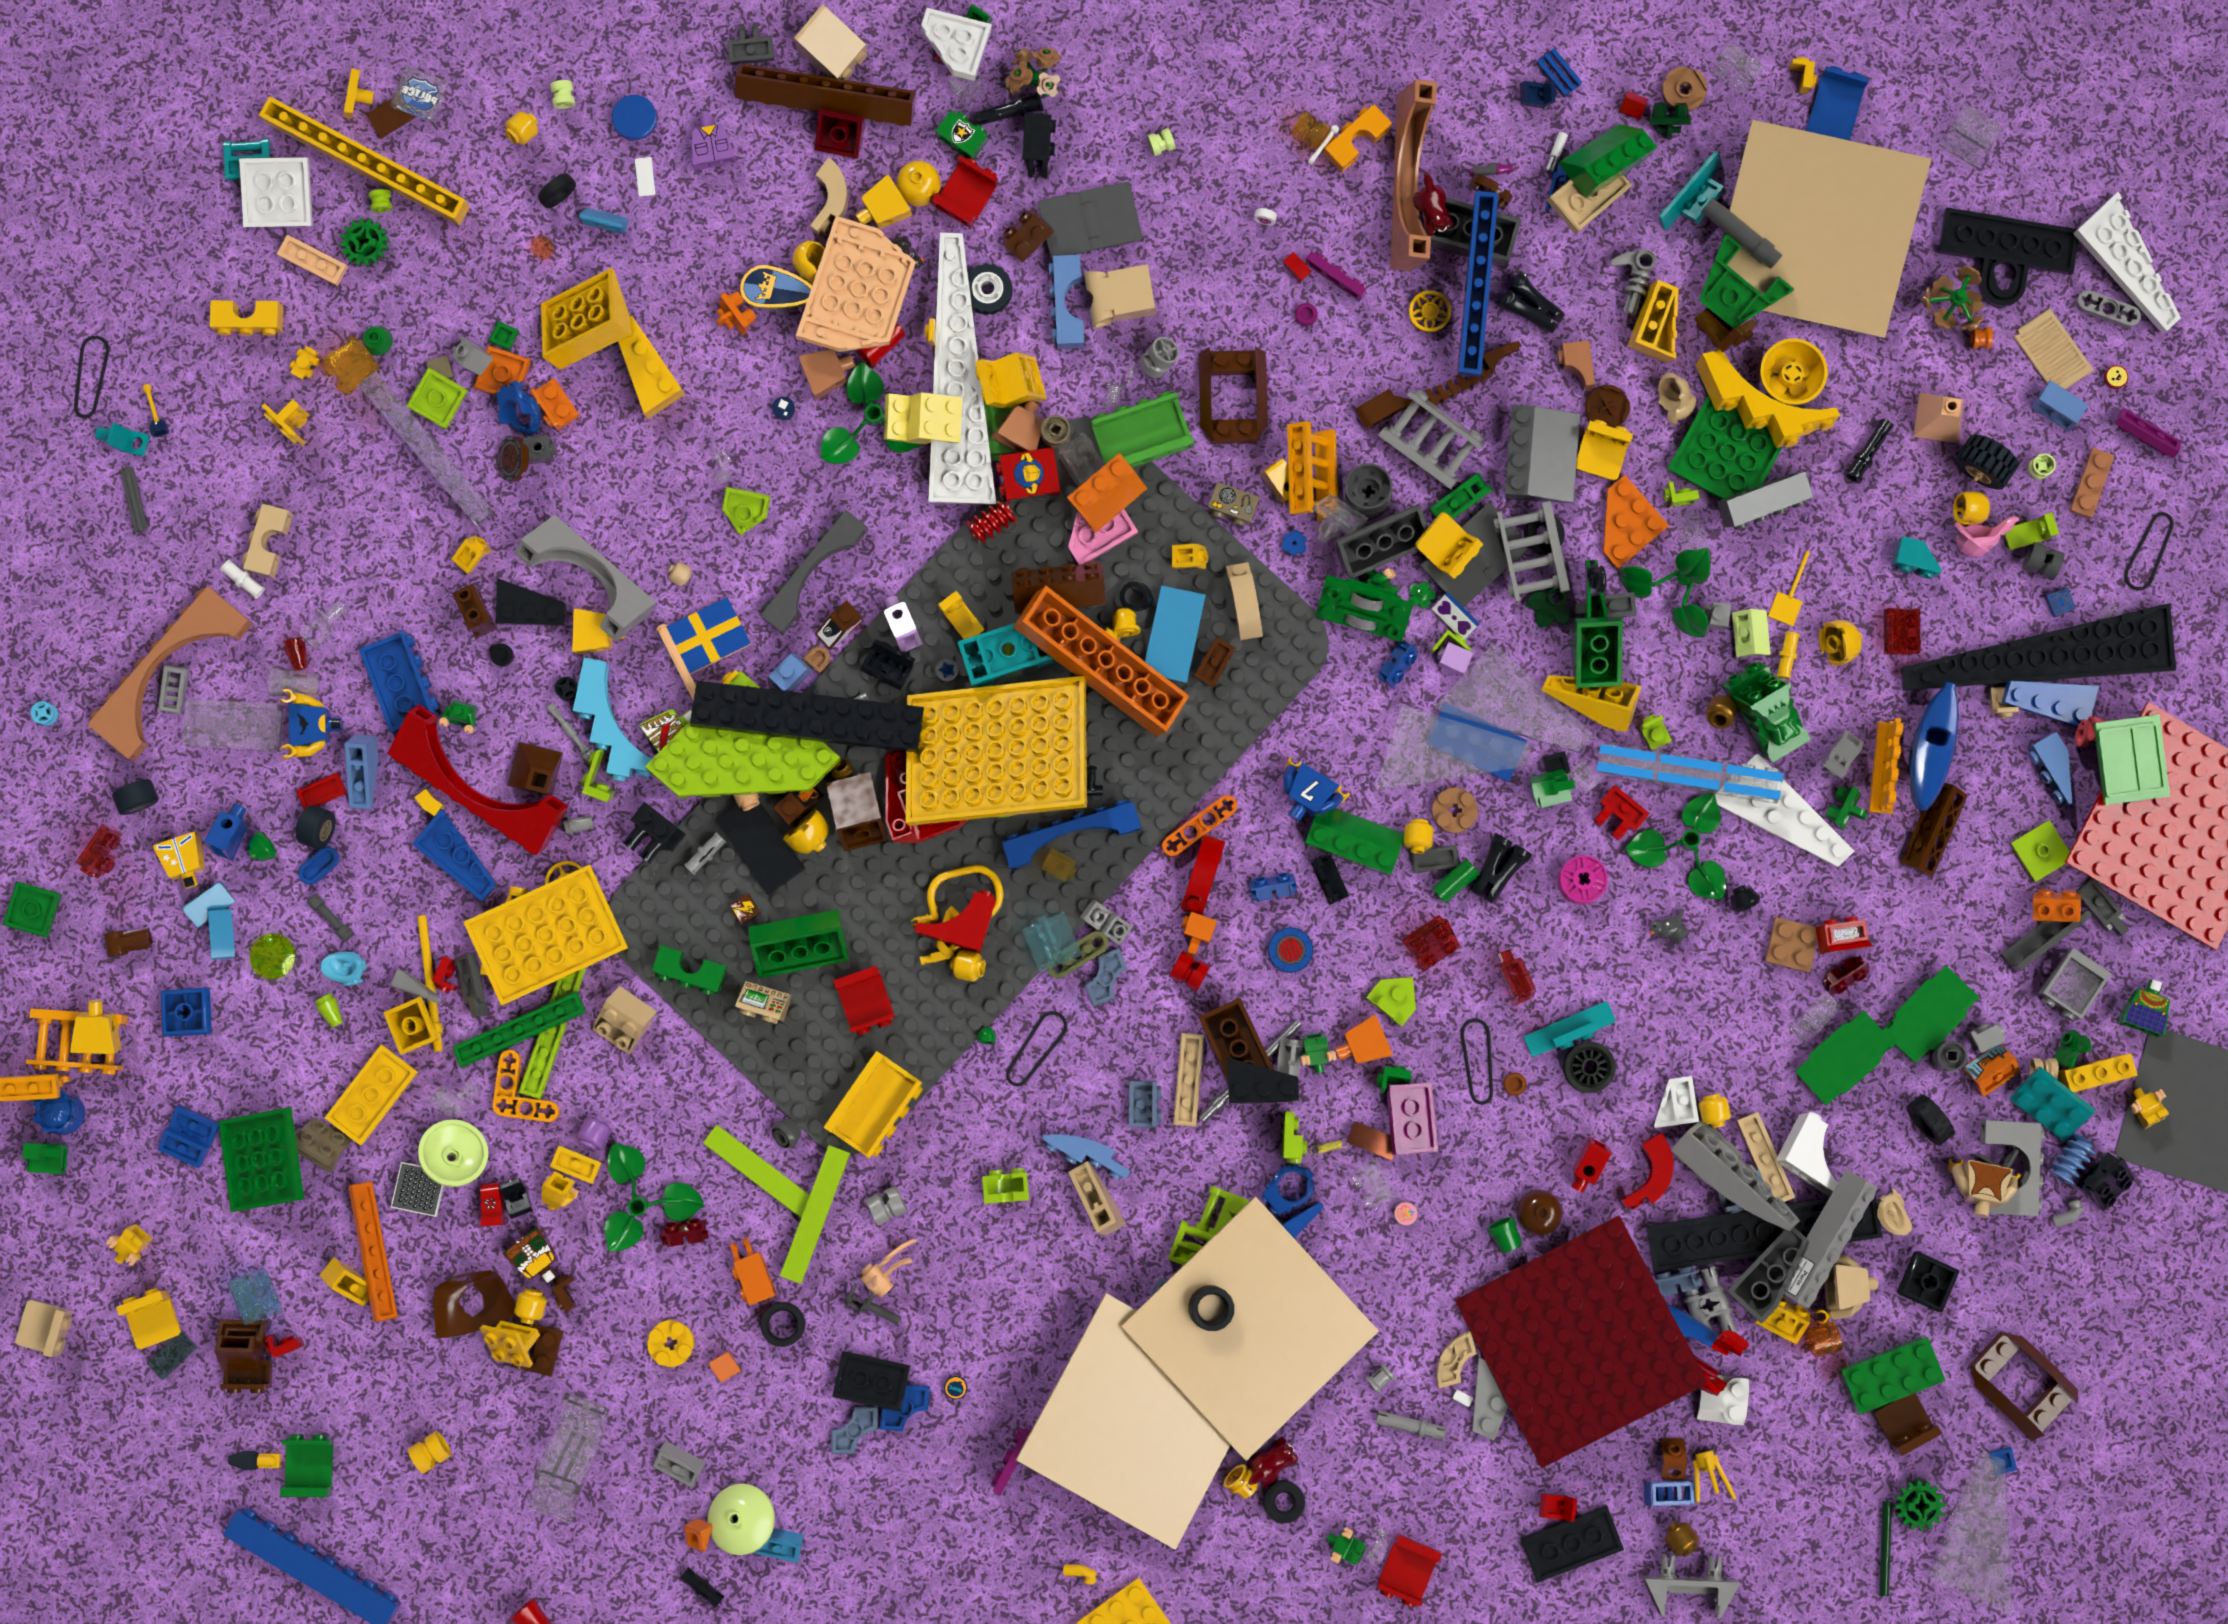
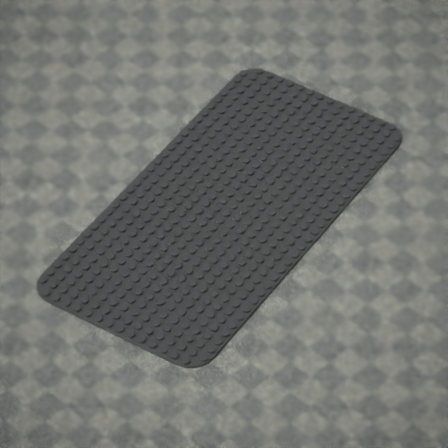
M1080 417L1067 420L1071 431L1070 442L1065 448L1054 450L1061 496L1052 497L1051 494L1011 500L1012 503L1007 505L1013 512L1017 523L1014 524L1009 520V529L1001 525V534L993 530V539L985 535L986 543L978 540L977 544L964 523L896 595L900 603L905 602L923 644L906 652L915 658V663L901 691L860 671L861 665L870 652L875 639L886 642L891 647L901 651L884 613V610L887 609L886 606L804 693L851 699L866 693L869 701L907 705V695L972 688L958 646V641L964 639L939 609L938 604L957 591L965 605L983 626L984 632L982 633L1016 623L1022 614H1015L1011 572H1015L1020 568L1033 570L1041 566L1061 567V565L1066 563L1078 565L1068 549L1077 511L1066 498L1104 466L1091 427V421L1094 418ZM1042 441L1037 446L1036 450L1048 447L1045 446L1044 442ZM1152 461L1133 468L1147 487V490L1124 508L1138 530V534L1092 560L1097 563L1102 562L1106 604L1076 607V609L1104 631L1106 627L1112 630L1111 621L1113 613L1118 609L1126 608L1120 601L1122 587L1129 582H1141L1147 585L1151 590L1153 602L1145 610L1134 611L1136 614V624L1140 627L1141 633L1135 636L1120 638L1121 644L1145 661L1161 585L1206 596L1187 684L1171 681L1188 694L1189 698L1167 732L1157 737L1086 684L1087 765L1097 767L1096 785L1103 786V796H1087L1086 808L1018 814L1009 817L970 819L961 828L920 843L893 842L885 821L886 754L897 750L823 742L840 758H845L851 762L853 772L849 777L859 773L871 772L888 841L844 852L836 830L826 783L835 780L829 771L816 785L825 797L808 812L810 813L816 809L827 821L829 831L828 836L824 840L827 844L817 853L814 850L807 854L795 852L806 869L770 895H767L716 821L738 805L733 794L721 795L720 797H705L677 826L686 835L674 851L671 852L667 848H662L651 864L644 861L621 885L608 903L628 945V949L617 953V955L792 1120H796L800 1124L801 1129L816 1143L826 1149L830 1145L851 1153L850 1155L861 1153L835 1134L829 1132L824 1126L876 1051L923 1082L921 1085L923 1091L917 1100L912 1098L907 1105L911 1110L976 1041L979 1031L984 1027H989L1045 967L1049 959L1055 956L1086 923L1080 916L1092 899L1102 905L1317 675L1327 658L1329 639L1324 622L1321 618L1315 617V610ZM999 486L995 491L996 502L999 501L1005 505L1004 501L1007 503V499L1001 497ZM981 505L968 521L974 524L973 516L982 519L981 511H985L989 515L988 507L992 506L997 510L996 505ZM1199 544L1205 546L1208 552L1206 569L1172 568V545ZM1248 562L1254 580L1263 636L1240 640L1226 566ZM1131 587L1125 593V600L1129 604L1140 603L1143 598V592L1137 587ZM1218 637L1236 647L1215 687L1212 688L1194 678V675L1213 641ZM1005 644L1001 651L1004 655L1010 656L1014 653L1015 647L1012 644ZM943 659H951L958 665V676L952 682H943L937 677L936 666ZM1057 662L1039 669L1035 665L995 678V683L986 686L1076 677V675ZM945 668V672L949 673L950 669ZM790 792L781 794L758 793L759 802L785 837L792 827L777 813L774 807ZM1122 800H1128V803L1134 802L1141 830L1120 837L1118 832L1106 829H1085L1071 832L1054 839L1042 847L1031 858L1032 864L1010 870L1002 842L1006 841V836L1018 833L1020 837L1028 834L1027 830L1039 826L1041 830L1049 828V823L1062 820L1065 823L1071 821L1072 816L1081 813L1088 816L1093 814L1094 809L1106 806V809L1114 808V803ZM800 820L793 826L796 827L800 823ZM717 832L726 843L712 856L713 859L711 861L708 860L694 875L684 864L694 856L700 845L703 846ZM982 865L990 868L998 875L1002 883L1004 897L1000 909L990 920L980 954L986 962L984 975L979 977L978 980L971 982L957 979L954 976L953 970L950 969L951 959L921 965L920 956L924 957L931 953L939 952L935 946L937 940L915 934V927L911 924H917L918 921L911 922L914 917L930 915L927 891L930 883L936 876L945 871L961 867ZM970 873L944 880L939 884L935 892L939 920L930 924L942 923L946 910L951 906L961 913L970 903L974 892L979 893L980 890H985L993 893L995 898L996 893L993 882L989 877L981 873ZM749 893L761 913L741 925L729 905ZM839 909L849 961L759 978L750 947L748 927ZM660 945L685 953L682 966L689 974L699 971L704 959L727 966L728 970L720 994L714 992L713 996L699 992L701 987L692 985L691 989L678 985L679 980L670 978L668 982L656 978L657 973L652 972V968ZM960 948V949H959L956 953H954V954H955V956H956V954H957L960 950H968V949ZM877 965L896 1019L891 1020L892 1024L879 1029V1026L876 1025L869 1028V1033L857 1036V1033L852 1034L850 1032V1026L833 980ZM746 981L792 995L784 1022L778 1020L777 1024L761 1020L763 1015L756 1014L754 1018L739 1013L740 1008L735 1007ZM899 1117L894 1125L896 1126L902 1119Z

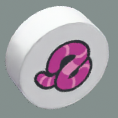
M1259 208L1255 211L1254 220L1268 226L1275 225L1277 214L1274 211L1266 208Z

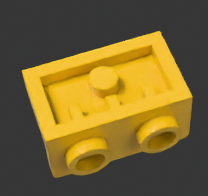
M1782 1296L1778 1307L1762 1324L1756 1319L1755 1323L1797 1345L1810 1324V1313L1805 1307L1798 1304L1794 1305Z

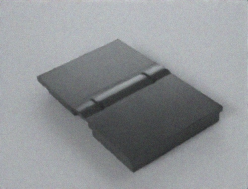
M1129 181L1038 201L1041 218L1054 229V232L1046 239L1051 260H1053V256L1075 255L1104 247L1110 248L1143 240Z
M1490 502L1461 527L1466 533L1478 538L1483 543V546L1479 549L1478 554L1468 562L1460 575L1453 579L1442 573L1428 559L1420 564L1422 569L1445 593L1449 592L1463 607L1508 568L1501 533L1495 531L1493 519L1497 518L1498 511ZM1513 527L1505 528L1508 541L1523 538ZM1529 547L1510 550L1512 563L1526 552Z

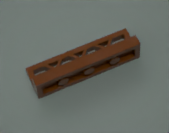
M1944 783L1939 795L1927 811H1922L1900 862L1902 865L1919 870L1926 876L1933 878L1968 795L1953 784ZM1955 795H1957V796H1958L1957 801H1956L1955 805L1953 806V799H1954ZM1946 816H1948V822L1946 826H1944ZM1937 837H1939V843L1936 847L1935 842ZM1928 858H1930V864L1927 869L1925 868V865L1927 863Z

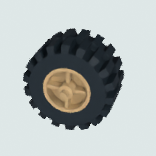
M1977 434L1970 435L1955 458L1956 464L1965 475L1985 487L2002 490L2019 467L2017 458L2008 448L1994 439Z

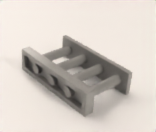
M1413 389L1407 394L1413 400L1397 423L1391 427L1385 426L1378 436L1451 489L1459 480L1456 477V471L1474 446L1481 449L1486 442L1482 440L1483 436L1475 430L1469 431L1428 400L1429 396L1419 389L1417 391ZM1421 405L1431 414L1414 438L1408 441L1401 436V431ZM1440 419L1449 428L1431 453L1425 454L1419 449L1420 443L1436 421ZM1457 432L1467 439V442L1450 465L1444 468L1437 463L1439 461L1437 458Z
M1551 501L1542 502V509H1538V512L1503 519L1502 512H1497V518L1493 519L1495 531L1501 533L1512 584L1508 585L1510 599L1515 598V603L1520 602V594L1552 587H1555V589L1559 588L1560 593L1570 591ZM1535 521L1545 522L1547 531H1543V534L1512 541L1507 540L1505 528ZM1545 543V545L1550 544L1551 553H1548V556L1512 563L1510 550ZM1546 565L1555 567L1556 575L1552 576V578L1517 586L1514 572Z

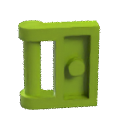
M1210 1186L1208 1201L1200 1222H1197L1195 1227L1216 1234L1250 1200ZM1221 1196L1225 1198L1216 1225L1214 1228L1208 1227L1217 1200Z
M1182 1220L1168 1260L1184 1265L1203 1247L1183 1239L1184 1234L1207 1242L1215 1234L1188 1225L1189 1222Z

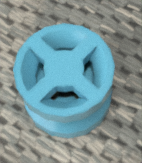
M40 701L32 706L31 717L35 722L44 726H50L58 719L59 713L54 705Z

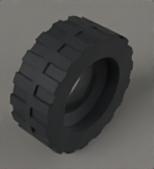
M1921 1094L1906 1106L1907 1112L1915 1125L1935 1145H1942L1955 1134L1954 1127L1946 1114L1928 1096Z

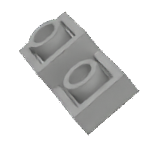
M1092 899L1080 916L1081 919L1099 932H1102L1119 946L1132 929L1131 925L1094 899Z

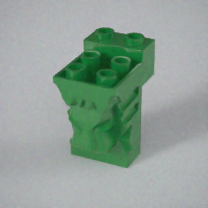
M1761 662L1752 663L1746 667L1745 671L1727 678V682L1721 685L1726 696L1731 697L1735 702L1737 711L1741 712L1764 759L1773 763L1811 740L1807 730L1802 726L1797 709L1793 707L1794 699L1790 698V683L1773 675L1767 665Z

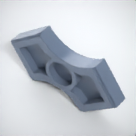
M1119 948L1098 956V974L1092 982L1085 986L1093 1007L1115 999L1113 992L1115 980L1123 971L1127 970Z
M855 1406L849 1423L840 1429L831 1430V1454H855L856 1445L860 1438L868 1432L878 1430V1407Z

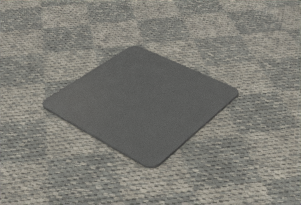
M2167 1030L2165 1036L2159 1038L2148 1034L2137 1072L2138 1076H2136L2116 1146L2117 1157H2122L2126 1162L2228 1193V1049ZM2141 1087L2146 1095L2162 1089L2167 1097L2161 1101V1104L2169 1114L2162 1121L2144 1129L2137 1115L2132 1113L2131 1105L2137 1099L2133 1091Z

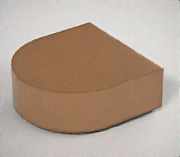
M817 646L812 648L803 660L821 674L829 665L831 657L827 649Z

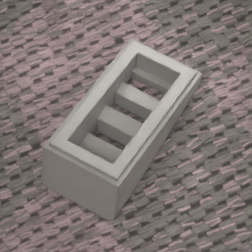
M172 664L164 666L158 705L159 711L182 714L190 674L189 667ZM171 672L181 674V677H172ZM169 682H175L180 684L179 687L170 686ZM167 692H178V696L167 695ZM166 700L177 701V706L165 704Z
M397 969L391 983L392 987L419 997L422 996V998L435 1003L440 1002L441 998L411 973Z

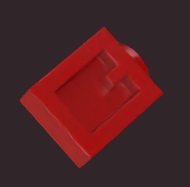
M445 956L442 957L432 979V982L437 983V989L449 993L450 989L457 990V986L446 982L447 978H451L454 974L456 966L453 964L455 960Z
M275 1334L265 1337L267 1341L265 1342L266 1350L274 1358L281 1357L305 1346L302 1337L294 1339L293 1335L280 1340L281 1345H279Z

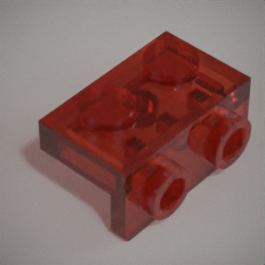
M1919 608L1909 610L1884 609V654L1909 656L1920 653L1921 618Z

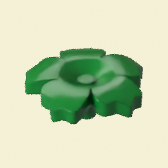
M1425 581L1419 583V587L1415 584L1410 587L1409 594L1413 596L1409 599L1414 600L1413 605L1418 606L1420 603L1421 609H1427L1431 604L1430 600H1435L1436 593H1434L1433 589L1428 590L1430 583Z

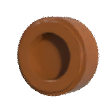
M1510 1073L1504 1078L1503 1088L1509 1095L1517 1096L1525 1091L1527 1082L1520 1073Z

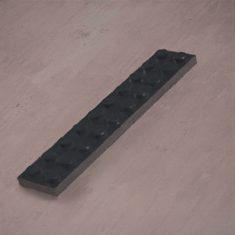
M697 681L690 726L918 753L924 707Z
M1876 1195L1869 1203L1863 1218L1858 1222L1851 1239L1847 1243L1882 1238L1881 1225L1877 1216ZM1829 1198L1786 1204L1800 1220L1794 1227L1806 1238ZM1746 1210L1733 1214L1725 1213L1646 1225L1653 1272L1760 1256L1785 1230Z

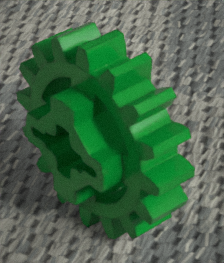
M360 218L358 224L352 220L351 228L344 227L347 233L340 234V237L345 241L339 243L340 247L345 249L342 252L343 255L348 257L350 263L356 261L358 267L365 263L369 268L372 261L378 265L377 259L379 257L382 259L386 258L383 251H389L388 246L385 245V243L390 242V239L385 236L387 231L385 228L381 229L382 225L379 222L374 224L371 218L367 220V223H365L363 218ZM373 232H376V233H377V235H378V237H379V241H377L376 239L373 238V237H374V233H373ZM366 239H367L369 242H368V243H364L363 246H362V245H361V242H365ZM351 244L353 246H356V254L353 253L351 249Z
M1915 1479V1485L1907 1481L1906 1489L1899 1487L1902 1494L1894 1496L1899 1502L1893 1504V1507L1899 1509L1895 1515L1898 1518L1903 1517L1901 1521L1903 1525L1909 1523V1529L1914 1530L1917 1526L1918 1530L1922 1532L1924 1531V1526L1930 1530L1933 1529L1932 1522L1940 1524L1937 1517L1938 1515H1945L1940 1509L1945 1507L1946 1504L1940 1502L1944 1495L1941 1493L1936 1494L1937 1486L1934 1485L1930 1488V1482L1925 1480L1922 1485L1921 1480ZM1924 1490L1932 1496L1933 1500L1926 1498ZM1912 1493V1496L1909 1498V1500H1906L1908 1495ZM1921 1501L1924 1503V1506L1920 1507L1919 1510L1915 1508V1505ZM1933 1510L1932 1514L1927 1518V1515ZM1906 1511H1911L1914 1514L1915 1520L1911 1519Z

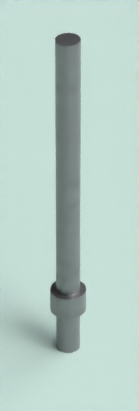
M1295 1019L1265 1049L1268 1058L1279 1049L1280 1038L1289 1039L1302 1026L1298 1020ZM1228 1087L1219 1096L1216 1095L1210 1101L1211 1104L1199 1115L1203 1122H1206L1217 1110L1221 1111L1226 1106L1225 1102L1229 1099Z

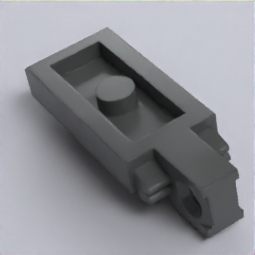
M1634 592L1604 595L1608 617L1637 615ZM1591 596V618H1599L1596 596ZM1583 599V604L1571 607L1572 616L1584 615L1585 599Z
M2090 878L2076 890V893H2081V902L2108 931L2112 929L2119 937L2129 931L2128 927L2122 922L2125 918L2122 914L2123 911L2096 880Z
M475 952L455 958L464 1003L467 1002L469 1005L471 1017L476 1018L487 1015L488 1008L485 1002L484 988Z

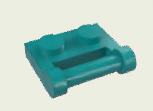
M262 138L261 141L237 143L224 141L225 179L227 181L241 180L239 159L271 158L270 138ZM262 150V154L233 156V152Z

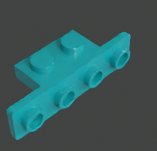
M1714 152L1710 157L1706 158L1702 167L1696 174L1690 177L1685 187L1678 191L1673 201L1661 211L1659 221L1664 230L1667 231L1680 215L1698 225L1705 216L1701 211L1712 198L1718 201L1726 192L1723 185L1711 179L1722 166L1719 153Z
M1605 1001L1527 1034L1523 1038L1531 1056L1535 1057L1557 1047H1560L1561 1050L1574 1045L1572 1041L1581 1038L1582 1041L1595 1036L1593 1032L1615 1023L1616 1019L1609 1003Z

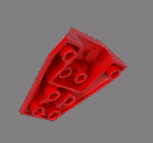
M895 751L886 754L885 821L893 842L920 843L961 828L969 821L960 820L908 826L906 824V752Z

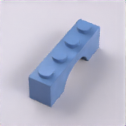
M1080 255L1053 256V263H1049V277H1054V285H1050V298H1055V307H1051V320H1056V329H1052L1053 343L1057 342V349L1084 348L1083 320L1072 316L1064 303L1068 291L1074 285L1081 282Z

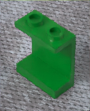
M290 1434L289 1438L282 1440V1445H286L285 1486L280 1487V1497L331 1496L334 1439H327L326 1434H314L313 1439L304 1438V1434Z

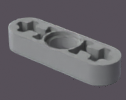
M2090 290L2083 291L2075 300V305L2079 311L2125 328L2135 326L2141 319V313L2135 306ZM2089 297V302L2094 304L2085 306V302L2082 299ZM2103 304L2112 305L2114 309L2112 315H2106L2103 312ZM2129 312L2132 313L2131 317L2134 318L2130 322H2128L2127 317L2124 316ZM2118 313L2124 314V315H2120V316H2118V318H2116V315H2117Z

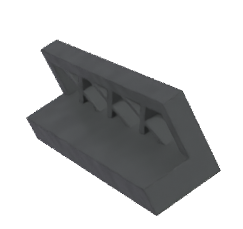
M2081 909L2080 922L2042 921L2000 955L2013 972L2022 971L2093 915L2089 910L2083 911Z

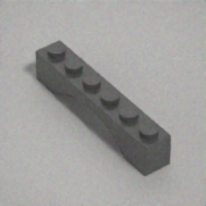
M847 510L843 514L838 513L832 521L834 525L830 530H825L819 536L818 545L814 549L811 547L803 557L805 561L800 566L796 565L789 574L791 578L786 584L783 582L775 591L777 594L772 601L768 600L761 608L762 619L784 635L798 618L800 593L812 571L831 555L855 548L868 532V527Z

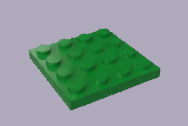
M1707 395L1666 470L1714 497L1723 500L1762 485L1783 447L1776 448L1767 426L1760 429H1746L1736 407L1728 411L1725 409L1716 411L1709 395Z
M292 1107L218 1121L231 1212L304 1200Z

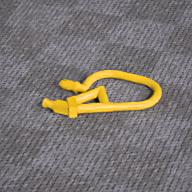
M970 865L945 871L936 876L929 885L927 903L930 915L914 917L911 922L918 921V923L930 924L938 921L939 915L935 902L937 887L946 879L970 873L984 874L993 882L996 893L995 898H997L992 913L993 917L1003 902L1004 892L1002 883L993 870L982 865ZM951 906L946 910L942 922L951 920L960 913ZM937 940L935 946L939 952L931 953L924 957L920 956L921 965L950 960L961 947L955 945L947 947L945 942Z

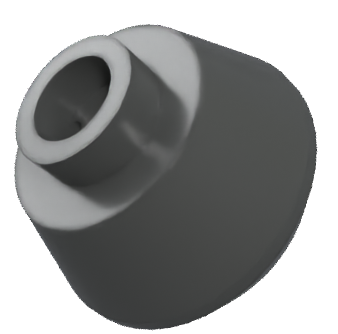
M792 1119L777 1121L772 1126V1136L781 1147L792 1149L801 1137V1126L796 1120Z

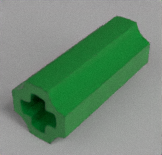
M1465 859L1432 889L1446 904L1479 876L1480 873L1468 859Z

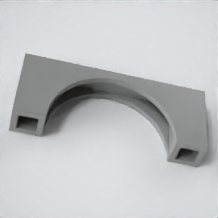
M553 515L523 537L514 553L531 568L543 562L563 561L580 566L593 574L605 588L610 603L609 611L599 627L616 642L645 620L656 604L649 595L556 515Z

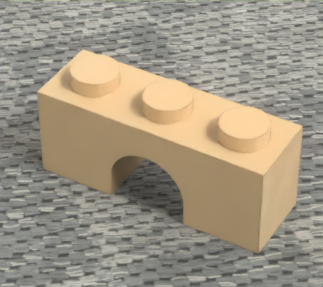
M262 504L261 509L257 510L255 515V522L257 523L255 529L249 535V550L245 552L242 560L243 569L250 573L275 579L281 557L275 553L268 552L266 543L269 537L274 534L288 535L293 514L289 510Z

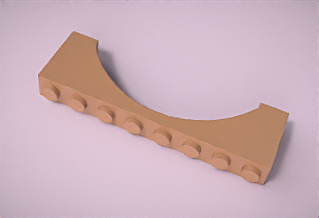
M1415 79L1397 95L1390 269L1411 272L1430 259L1431 236H1427L1424 231L1419 211L1413 204V196L1418 192L1421 149L1428 121L1436 104L1437 82Z
M209 586L197 592L194 602L180 612L181 617L166 628V634L161 640H157L151 645L148 655L137 661L135 670L120 681L121 686L115 692H111L106 697L102 708L95 710L89 718L90 721L87 725L131 761H135L149 745L144 739L142 729V703L148 682L157 667L177 649L200 639L233 637L239 641L254 624Z

